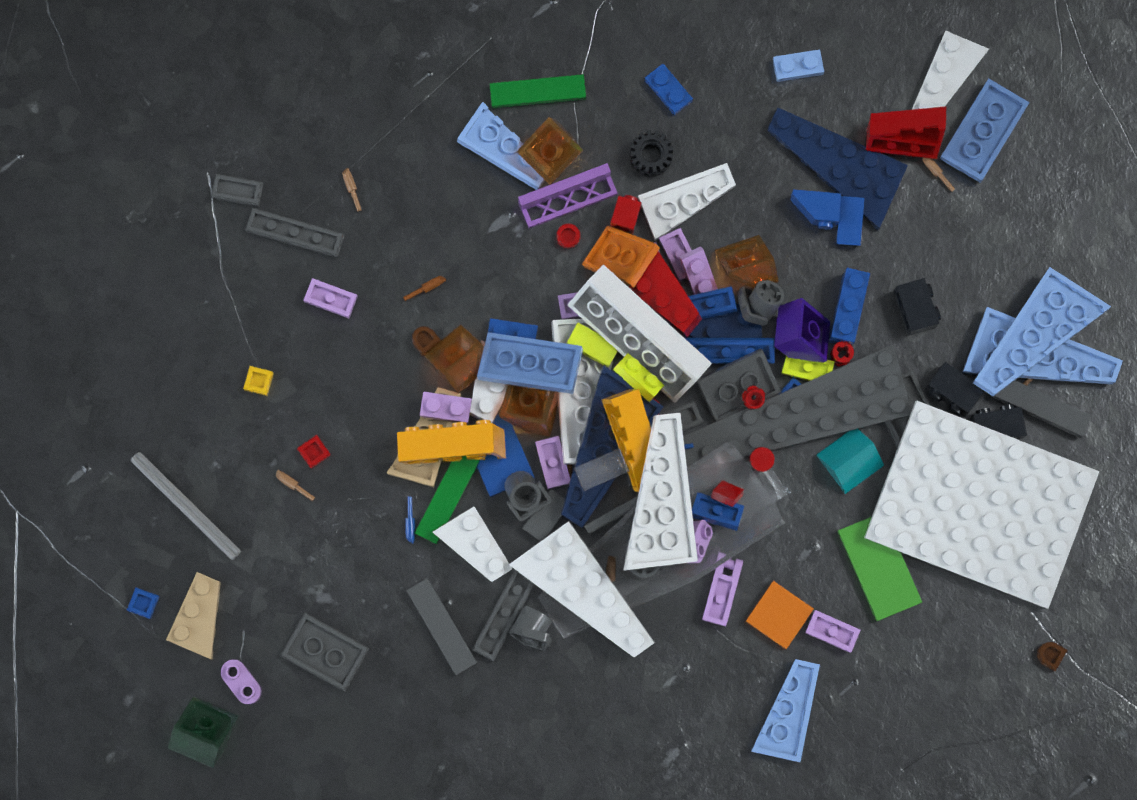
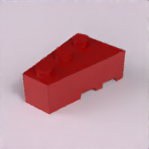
M946 106L871 113L867 126L866 151L937 159L946 130Z
M658 251L635 287L629 286V288L666 322L685 337H688L702 318Z

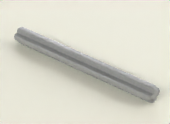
M141 452L136 453L132 457L131 462L231 560H234L240 554V549Z

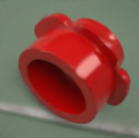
M749 386L747 391H744L742 394V401L745 402L744 405L749 409L760 408L765 402V392L757 386Z

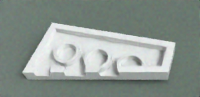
M945 31L912 110L945 107L989 49Z
M727 163L638 196L639 202H642L641 208L654 241L735 187L736 184Z

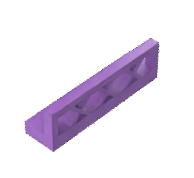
M608 163L519 196L518 203L530 229L614 197L618 193L611 178V170ZM604 180L607 181L610 191L604 194L593 191L596 183ZM577 190L589 193L586 200L580 203L571 198ZM559 198L566 201V204L562 210L556 211L549 208L552 200ZM536 206L544 210L541 218L531 221L527 209Z

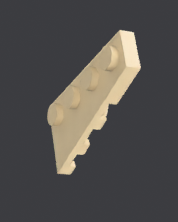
M439 387L435 391L436 394L461 397L460 393ZM420 417L414 427H419V430L428 429L429 425L440 424L443 425V428L452 427L453 422ZM397 455L387 474L434 488L443 458H439L437 463L403 464L398 461Z

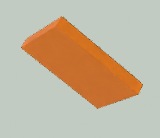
M607 225L582 265L593 272H596L602 265H605L624 284L634 288L660 247L656 243Z

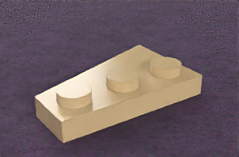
M196 573L168 634L167 641L211 660L213 659V643L221 582L201 573Z

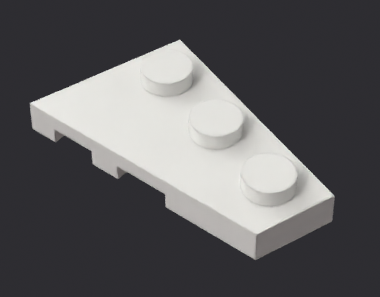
M481 340L470 415L479 420H490L493 423L513 385L478 380L477 374L485 342Z
M474 506L433 531L437 537L491 582L512 570V567Z

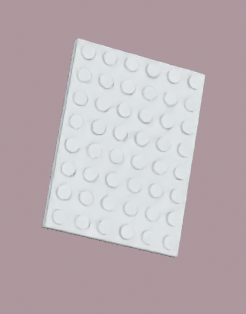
M915 401L864 538L1049 609L1099 471L930 405Z

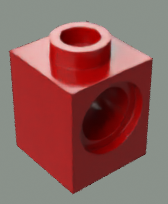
M631 195L618 196L610 226L633 235L642 202H639L636 197Z

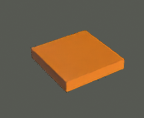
M773 581L745 622L786 650L814 608Z

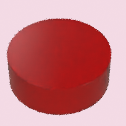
M573 224L560 226L556 235L558 244L566 249L576 247L580 241L579 229Z
M765 447L754 449L749 457L750 465L759 472L771 469L775 461L772 451Z

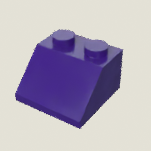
M803 298L780 305L776 320L774 346L788 358L821 363L827 362L830 321Z

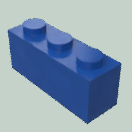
M846 268L843 273L830 329L829 343L837 344L838 342L846 341L852 346L855 343L870 273Z

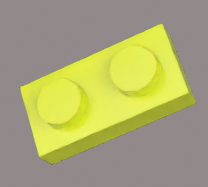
M629 353L613 369L634 389H639L640 394L649 402L664 386L655 375L650 373Z
M785 356L781 374L811 381L833 371L835 361L827 360V362L821 363Z

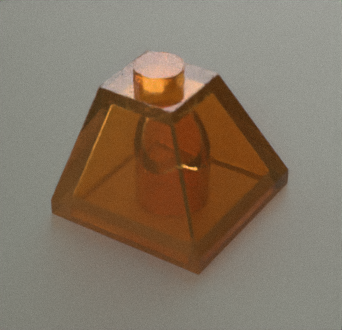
M548 117L520 147L517 153L551 185L582 153L583 149L556 119Z
M760 235L714 250L731 279L755 288L757 283L762 280H769L774 283L779 282L774 258Z
M460 325L424 354V356L442 378L457 393H460L477 379L484 346Z
M508 385L499 417L525 432L550 437L557 412L558 392Z

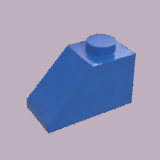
M793 189L790 200L812 225H817L819 229L823 230L837 227L840 217L841 193Z

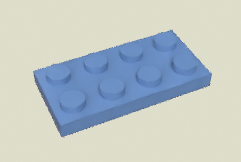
M988 78L939 159L981 183L1030 102Z
M488 332L477 378L482 381L573 394L583 348L579 345Z

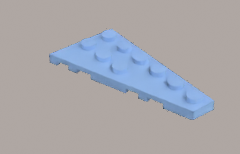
M1049 267L973 384L991 396H995L1109 310L1111 306Z

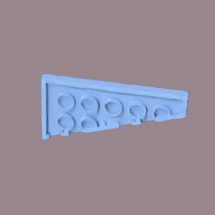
M989 307L985 309L962 374L978 375L1015 320L1014 317ZM1069 339L1019 378L1113 385L1116 382L1123 360Z

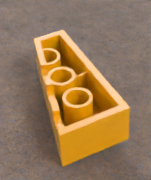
M628 389L601 400L634 492H639L651 426L639 389Z
M478 420L476 425L456 422L452 423V427L443 428V425L435 424L429 425L428 429L419 430V427H406L404 432H397L398 461L403 464L437 463L439 458H443V461L454 462L462 460V456H466V459L485 460L486 455H494L497 459H506L505 431L491 423L490 420Z

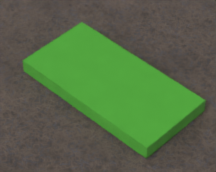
M870 517L837 532L877 622L922 603V600L901 552L864 538L872 518Z

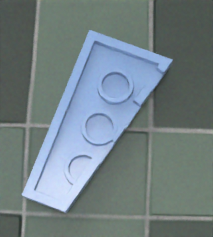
M482 102L457 138V142L535 190H538L549 175L551 168L530 148H527L520 141V138L514 132L512 133L504 125V122L498 116H495L488 109L489 107Z
M794 660L751 752L795 762L801 761L820 664Z

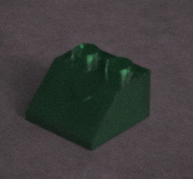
M193 697L173 727L168 749L214 768L224 751L238 716Z

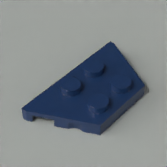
M736 303V312L702 319L688 337L762 338L761 325L745 321L742 317L740 306Z

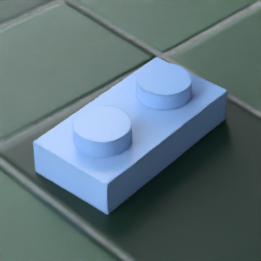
M820 50L773 57L777 82L824 74Z

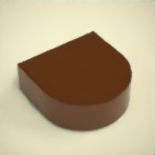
M426 326L417 328L412 334L413 345L422 356L441 342L437 334Z
M1047 642L1038 648L1037 658L1042 665L1055 672L1068 650L1057 643Z

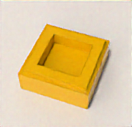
M250 366L243 389L268 396L274 372Z

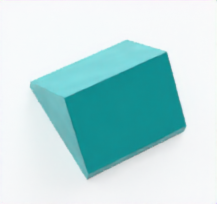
M859 429L848 431L816 455L845 494L884 466L874 443Z

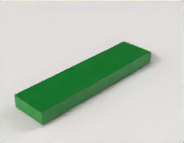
M584 74L490 83L492 108L586 99Z
M462 456V460L450 463L415 534L438 544L440 538L433 531L449 522L480 460L466 459V456Z

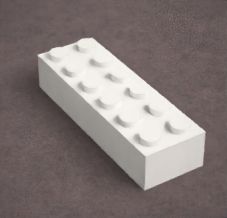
M602 265L568 303V306L620 354L625 357L629 353L650 373L655 375L664 384L661 391L674 403L712 364L605 265Z

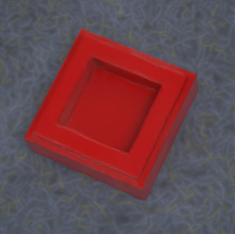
M317 435L297 448L311 469L331 456Z
M722 480L712 491L711 498L733 507L743 497L744 489Z

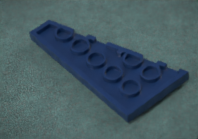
M777 108L767 131L788 150L790 149L796 154L801 162L816 172V175L836 193H841V196L865 198L863 216L879 230L908 165L882 153L866 151V146Z
M602 365L561 511V515L580 528H583L625 465L601 399L634 388L605 365ZM641 395L651 426L653 417L658 415L664 406L654 399L649 402Z

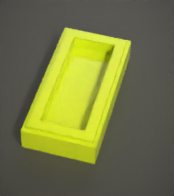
M579 322L566 343L582 346L583 355L606 367L610 366L617 353V350L600 334Z

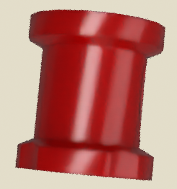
M846 341L835 344L830 352L831 361H835L834 365L837 367L847 365L854 356L853 346ZM844 350L846 352L845 356L839 358V352Z

